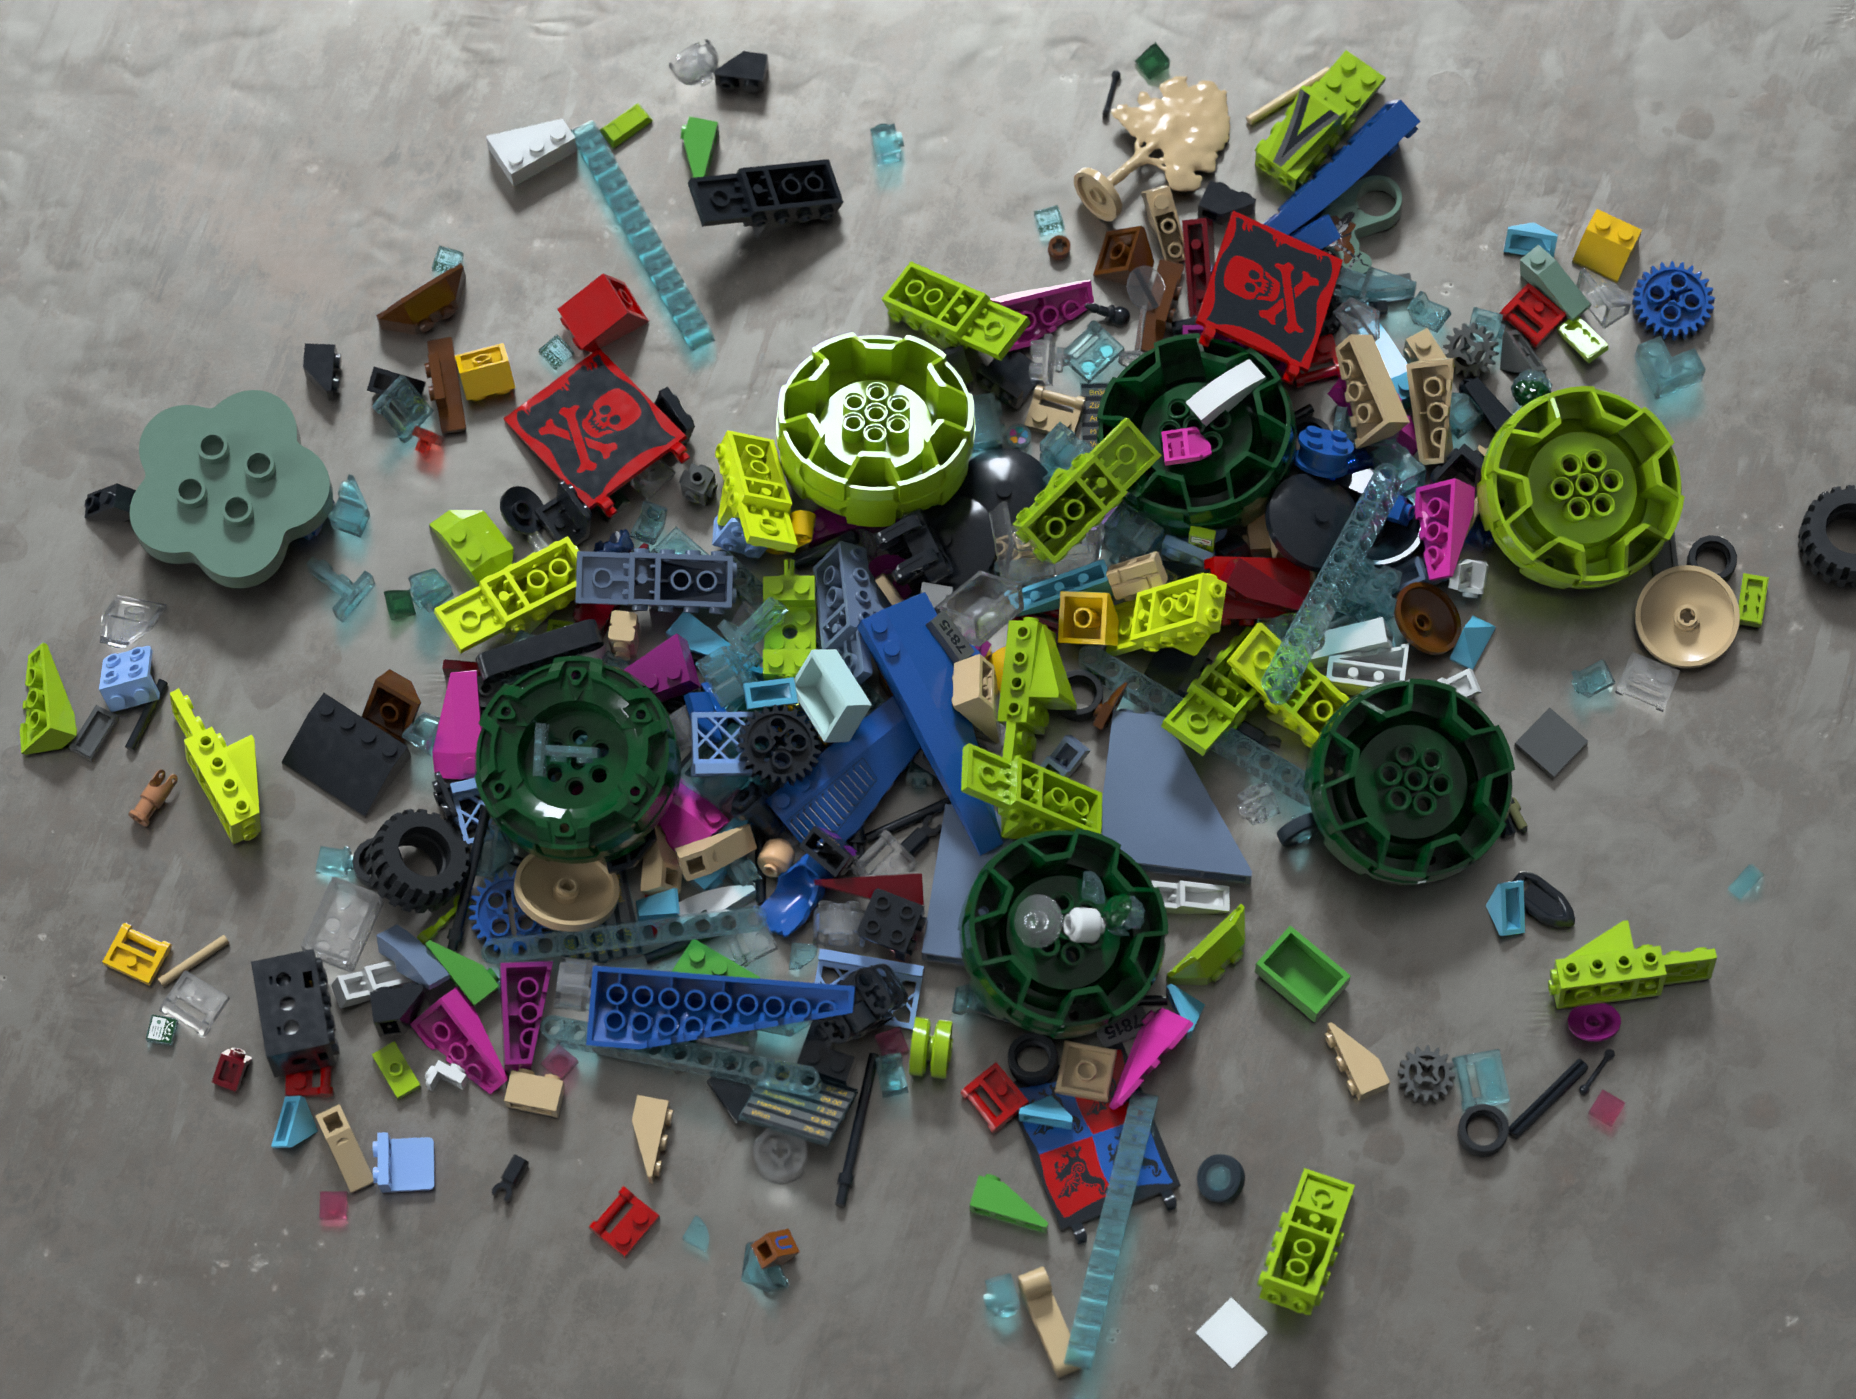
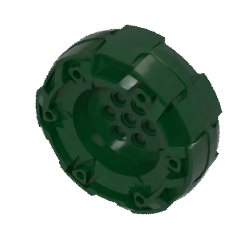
M1199 333L1177 335L1155 342L1153 349L1132 361L1117 378L1112 377L1104 391L1097 414L1099 425L1097 429V445L1124 418H1129L1162 455L1126 490L1128 493L1123 497L1122 502L1132 512L1144 518L1148 527L1182 538H1189L1191 526L1220 531L1237 524L1245 527L1265 513L1266 504L1272 492L1287 479L1297 451V426L1290 396L1283 387L1281 377L1274 367L1252 348L1246 350L1236 344L1218 339L1210 340L1208 347L1198 343ZM1250 359L1267 379L1229 412L1224 410L1205 426L1189 408L1186 401L1225 372ZM1176 411H1184L1182 415H1174ZM1219 422H1225V423H1227V424H1226L1225 426H1223V427H1216V426H1215V425H1216L1217 423H1219ZM1198 427L1201 428L1200 434L1211 445H1218L1216 449L1212 450V455L1200 461L1165 466L1161 432Z
M585 656L554 658L553 664L542 666L529 672L512 685L505 684L489 702L478 723L481 727V732L476 744L474 778L484 805L493 821L507 837L528 853L542 860L568 864L591 863L599 860L607 863L625 856L646 842L644 837L656 827L670 806L673 796L677 795L681 778V754L676 731L667 711L655 694L642 681L621 668L606 665L602 659ZM581 735L587 736L585 743L576 744L578 737ZM563 747L564 752L558 757L553 756L556 748ZM601 749H609V752L605 757H597V754ZM586 761L582 769H574L576 762ZM557 772L562 773L559 781L551 782L553 774ZM607 774L604 782H595L598 775ZM576 786H584L581 794L572 795V791Z
M1410 678L1407 681L1396 680L1378 684L1362 691L1344 703L1328 719L1321 729L1317 741L1312 745L1306 764L1304 783L1305 792L1309 793V803L1313 817L1320 832L1326 838L1323 843L1340 862L1359 875L1367 873L1374 879L1392 884L1419 885L1443 880L1461 872L1477 861L1495 843L1506 826L1505 822L1512 801V771L1515 770L1510 746L1500 726H1494L1489 717L1475 703L1459 692L1457 693L1456 688L1434 680ZM1401 749L1409 754L1408 762L1400 759L1399 751ZM1425 755L1432 756L1434 759L1433 767L1426 765L1424 761ZM1324 767L1330 770V775L1324 774ZM1384 769L1392 772L1393 779L1391 782L1384 779ZM1409 774L1417 777V787L1410 785L1408 782ZM1435 779L1442 782V792L1434 788L1433 782ZM1393 794L1401 797L1402 804L1400 807L1393 804ZM1418 799L1426 802V812L1421 811L1417 807ZM1354 841L1357 844V848H1355L1350 842Z
M1076 828L1074 831H1042L1021 837L992 857L978 873L970 886L961 909L958 922V930L960 931L959 942L965 968L971 977L969 985L982 1004L1000 1020L1006 1018L1016 1026L1034 1033L1051 1035L1052 1039L1077 1038L1097 1032L1119 1021L1131 1012L1148 993L1158 976L1165 954V937L1168 935L1167 912L1159 887L1154 888L1141 866L1120 849L1121 844L1102 834ZM1121 894L1131 896L1129 898L1132 900V910L1128 914V918L1123 924L1114 927L1112 930L1105 926L1104 933L1100 935L1095 945H1089L1085 942H1074L1069 936H1065L1060 932L1059 928L1060 925H1064L1065 916L1074 908L1097 909L1101 918H1103V909L1110 898ZM1054 900H1062L1065 903V910L1057 909L1054 905ZM979 909L985 910L986 914L981 916L978 912ZM1035 916L1043 917L1046 921V926H1038L1035 923ZM1040 942L1049 943L1052 951L1050 953L1044 952L1040 947ZM1065 951H1072L1076 955V961H1068ZM1069 1013H1074L1076 1020H1071Z

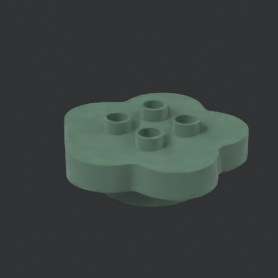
M261 390L238 392L227 397L213 408L195 405L174 406L154 416L142 432L139 443V456L145 471V478L132 498L130 521L140 545L148 554L158 560L173 564L196 563L207 576L221 585L231 588L253 587L269 579L278 570L291 541L315 531L326 520L331 511L334 493L328 471L324 463L314 452L301 445L299 429L291 409L281 398L272 393Z

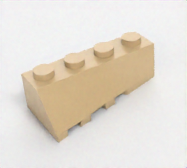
M1349 335L1335 347L1341 379L1346 381L1345 398L1346 402L1350 403L1353 416L1350 417L1352 428H1356V449H1360L1394 436L1410 422L1373 336Z
M1437 358L1406 364L1420 465L1447 462L1446 459L1453 450L1449 417L1455 358Z

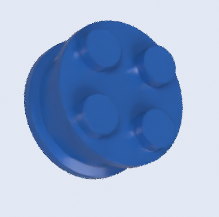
M1308 426L1306 430L1299 434L1298 442L1300 449L1296 451L1294 463L1301 470L1309 474L1324 478H1339L1348 473L1349 464L1347 458L1352 455L1354 445L1346 438L1347 434L1343 431H1330L1316 426Z

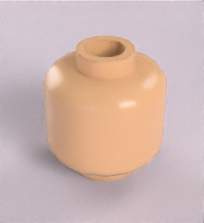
M771 839L763 845L757 859V864L765 875L778 877L791 867L795 859V852L791 844L785 839Z

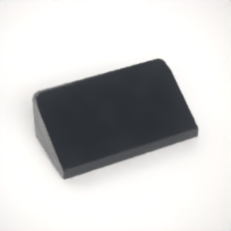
M732 1063L706 1082L737 1124L743 1121L741 1120V1114L754 1091Z

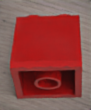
M604 273L557 309L562 316L560 318L561 323L574 336L572 338L574 344L580 350L583 349L591 353L649 322L626 283Z

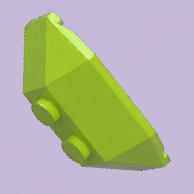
M449 510L429 524V527L477 587L479 582L485 577L493 575L513 563V546L484 510Z
M1240 904L1168 972L1166 982L1173 985H1208L1212 980L1217 982L1225 974L1226 971L1224 969L1230 963L1236 964L1244 955L1245 907Z

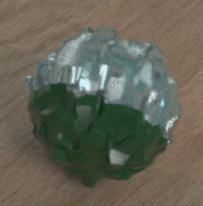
M1526 369V371L1519 373V376L1514 379L1510 390L1514 400L1519 406L1523 407L1530 401L1551 393L1552 383L1542 371Z
M1125 894L1114 896L1109 899L1103 909L1105 926L1113 935L1120 937L1130 936L1127 929H1139L1141 927V924L1145 921V909L1142 903L1134 896Z

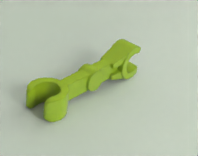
M460 895L455 897L454 907L445 916H441L434 926L423 930L417 936V939L424 946L429 940L433 941L438 931L445 928L455 916ZM469 902L467 912L470 911L469 906H471V902Z

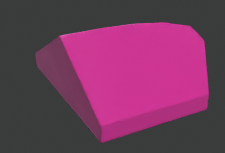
M1197 427L1161 432L1165 466L1200 461L1212 455L1211 444L1200 434Z

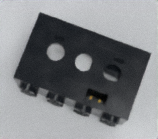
M314 949L252 961L251 966L265 1053L274 1078L337 1065L336 1055L340 1054V1049L334 1033L336 1025L334 1016L331 1014L330 1007H332L330 993L327 990L328 978L326 969L323 967L322 958H317Z

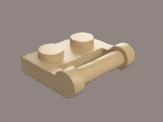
M1037 385L1024 428L1073 441L1084 410L1086 397L1077 396L1076 398L1045 390V387ZM1042 399L1074 407L1073 413L1041 405Z

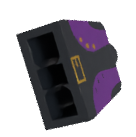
M814 826L799 845L801 849L835 877L845 875L860 855L836 833L818 826ZM822 838L823 842L820 845H817L819 840Z

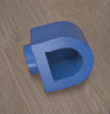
M1393 493L1392 497L1386 496L1379 516L1387 521L1407 527L1409 520L1415 514V506L1407 503L1406 497Z

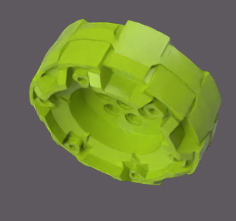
M854 332L831 338L812 348V355L800 364L789 378L787 384L782 385L776 418V439L778 449L780 450L783 473L801 499L807 498L824 509L846 516L848 524L858 526H891L896 523L897 519L908 515L918 508L924 511L937 504L944 505L957 492L968 472V463L973 453L975 440L973 396L969 393L957 371L946 361V354L917 337L906 335L903 339L881 335L857 337Z
M1594 386L1569 387L1540 396L1521 407L1507 419L1494 435L1487 449L1481 469L1482 479L1477 484L1478 509L1485 531H1491L1495 542L1503 553L1515 565L1520 567L1519 572L1540 584L1558 589L1568 587L1591 589L1621 581L1639 571L1657 556L1664 543L1670 540L1679 522L1685 496L1681 495L1680 469L1672 448L1675 442L1662 422L1646 407L1640 408L1622 396L1605 390L1595 389ZM1588 457H1593L1597 461L1596 469L1589 466ZM1564 460L1571 463L1572 472L1564 470ZM1605 477H1609L1612 479V489L1608 488L1605 485ZM1580 480L1588 484V492H1583L1580 489ZM1555 484H1559L1563 487V496H1559L1555 493ZM1597 500L1604 503V512H1600L1597 510ZM1572 504L1580 508V516H1575L1571 512ZM1548 560L1551 564V567L1545 565L1544 561Z

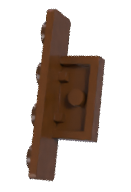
M1163 259L1159 261L1151 288V294L1157 307L1152 309L1149 301L1147 302L1135 343V350L1147 352L1153 349L1155 342L1163 340L1167 324H1172L1175 315V309L1172 307L1174 301H1179L1182 290L1179 283L1184 269L1183 264Z
M446 337L427 341L429 363L424 364L427 378H432L433 386H428L430 400L436 401L441 432L447 434L464 431L467 428L452 338Z

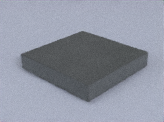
M1549 707L1515 742L1514 746L1548 776L1554 779L1588 744V740Z

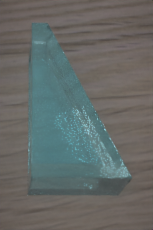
M1749 864L1728 889L1737 898L1741 899L1765 874L1754 864Z

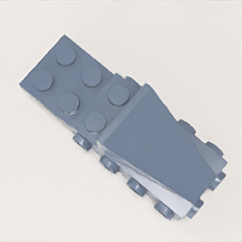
M839 541L813 567L816 581L822 650L837 649L860 686L872 674L873 666L871 664L870 650L858 631L857 625L861 620L892 606V604L882 592L868 568L866 548Z
M634 548V552L630 553L577 551L575 604L632 606V611H648L649 607V609H658V612H673V608H684V613H699V609H709L710 614H725V609L729 610L732 608V604L736 603V588H732L733 578L737 576V563H733V556H726L724 551H711V555H701V551L685 550V554H675V550L660 549V553H649V549Z

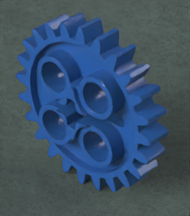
M1671 261L1670 266L1667 268L1661 262L1659 270L1651 266L1650 274L1644 271L1642 279L1637 280L1636 286L1638 288H1634L1633 295L1636 296L1632 300V304L1636 305L1634 314H1641L1638 322H1647L1645 330L1653 327L1654 336L1659 332H1663V339H1666L1668 334H1672L1674 341H1676L1678 334H1681L1683 339H1686L1688 331L1695 336L1697 328L1703 330L1705 322L1710 321V314L1714 310V306L1711 304H1714L1715 297L1710 296L1713 292V287H1706L1709 279L1701 280V271L1696 274L1692 273L1694 266H1690L1688 270L1684 269V262H1681L1679 268L1675 267L1673 261ZM1673 282H1678V283H1680L1683 287H1681V288L1674 287V286L1672 285V283H1673ZM1651 294H1658L1661 296V299H1654L1651 297ZM1692 302L1697 307L1690 308L1685 303ZM1664 314H1672L1675 319H1667Z
M504 870L503 878H499L494 873V882L492 883L485 878L484 881L487 887L484 889L477 886L480 896H471L472 900L477 903L476 905L469 906V910L475 912L474 915L469 917V920L477 922L471 928L473 931H481L477 939L480 941L486 938V948L494 944L495 953L501 947L504 948L505 955L509 954L510 949H514L515 954L519 955L520 947L529 952L528 944L532 943L538 947L536 938L546 939L545 934L542 932L543 929L551 930L534 920L530 929L525 930L519 927V923L523 918L530 917L525 914L515 901L514 881L517 870L514 871L512 877H509L506 870ZM507 890L511 891L513 908L515 911H518L514 913L516 935H512L510 918L508 914H504L509 911L506 897ZM495 896H500L504 899L503 904L498 908H493L489 905L491 898ZM500 921L507 924L506 931L501 934L493 931L494 925Z

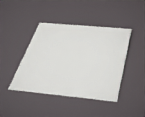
M1231 1297L1196 1334L1233 1368L1268 1332Z

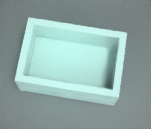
M837 649L811 650L794 678L797 699L823 741L849 742L872 704Z

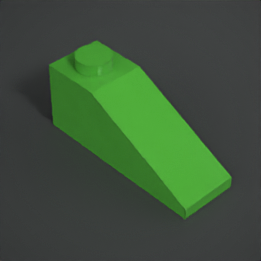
M689 116L687 125H682L680 139L684 140L692 178L709 175L719 136L717 121Z
M429 940L425 943V947L449 973L452 982L456 987H459L474 1008L499 989L497 982L500 979L491 968L486 970L482 964Z
M986 1174L985 1177L978 1176L970 1202V1212L1047 1234L1048 1222L1007 1184L1001 1182L999 1177L991 1174Z

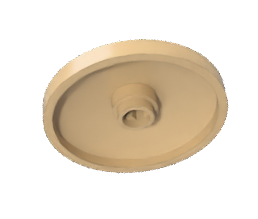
M1692 565L1672 567L1654 576L1642 590L1635 610L1636 630L1645 648L1661 662L1679 668L1701 667L1721 657L1733 643L1740 620L1736 596L1725 580L1708 569Z
M529 854L520 863L514 881L515 898L525 914L545 927L565 932L585 931L605 922L613 914L617 906L620 891L616 874H609L607 864L601 860L583 864H568L551 860L548 862Z

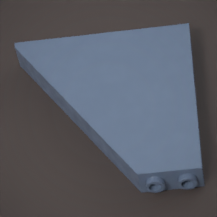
M1130 709L1113 710L1102 797V835L1121 844L1120 849L1131 856L1144 872L1250 884L1252 870L1180 742L1175 736L1161 727L1165 716H1160L1156 712L1140 714L1134 713Z
M945 804L922 947V960L965 966L961 955L960 931L958 930L963 903L970 886L985 864L1013 841L1012 839L1002 838L1003 844L979 856L952 804ZM995 811L1001 833V818L998 812ZM979 909L978 912L981 916L986 914L985 910ZM1035 916V923L1040 927H1045V919L1041 916ZM1040 942V947L1044 952L1050 953L1052 951L1049 943ZM1065 951L1066 959L1075 962L1070 951Z

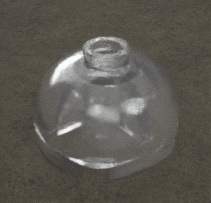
M705 40V45L701 46L697 42L683 50L675 57L677 62L674 66L672 62L669 63V69L678 81L689 86L700 84L703 87L714 80L712 75H714L715 70L719 66V55L710 40Z

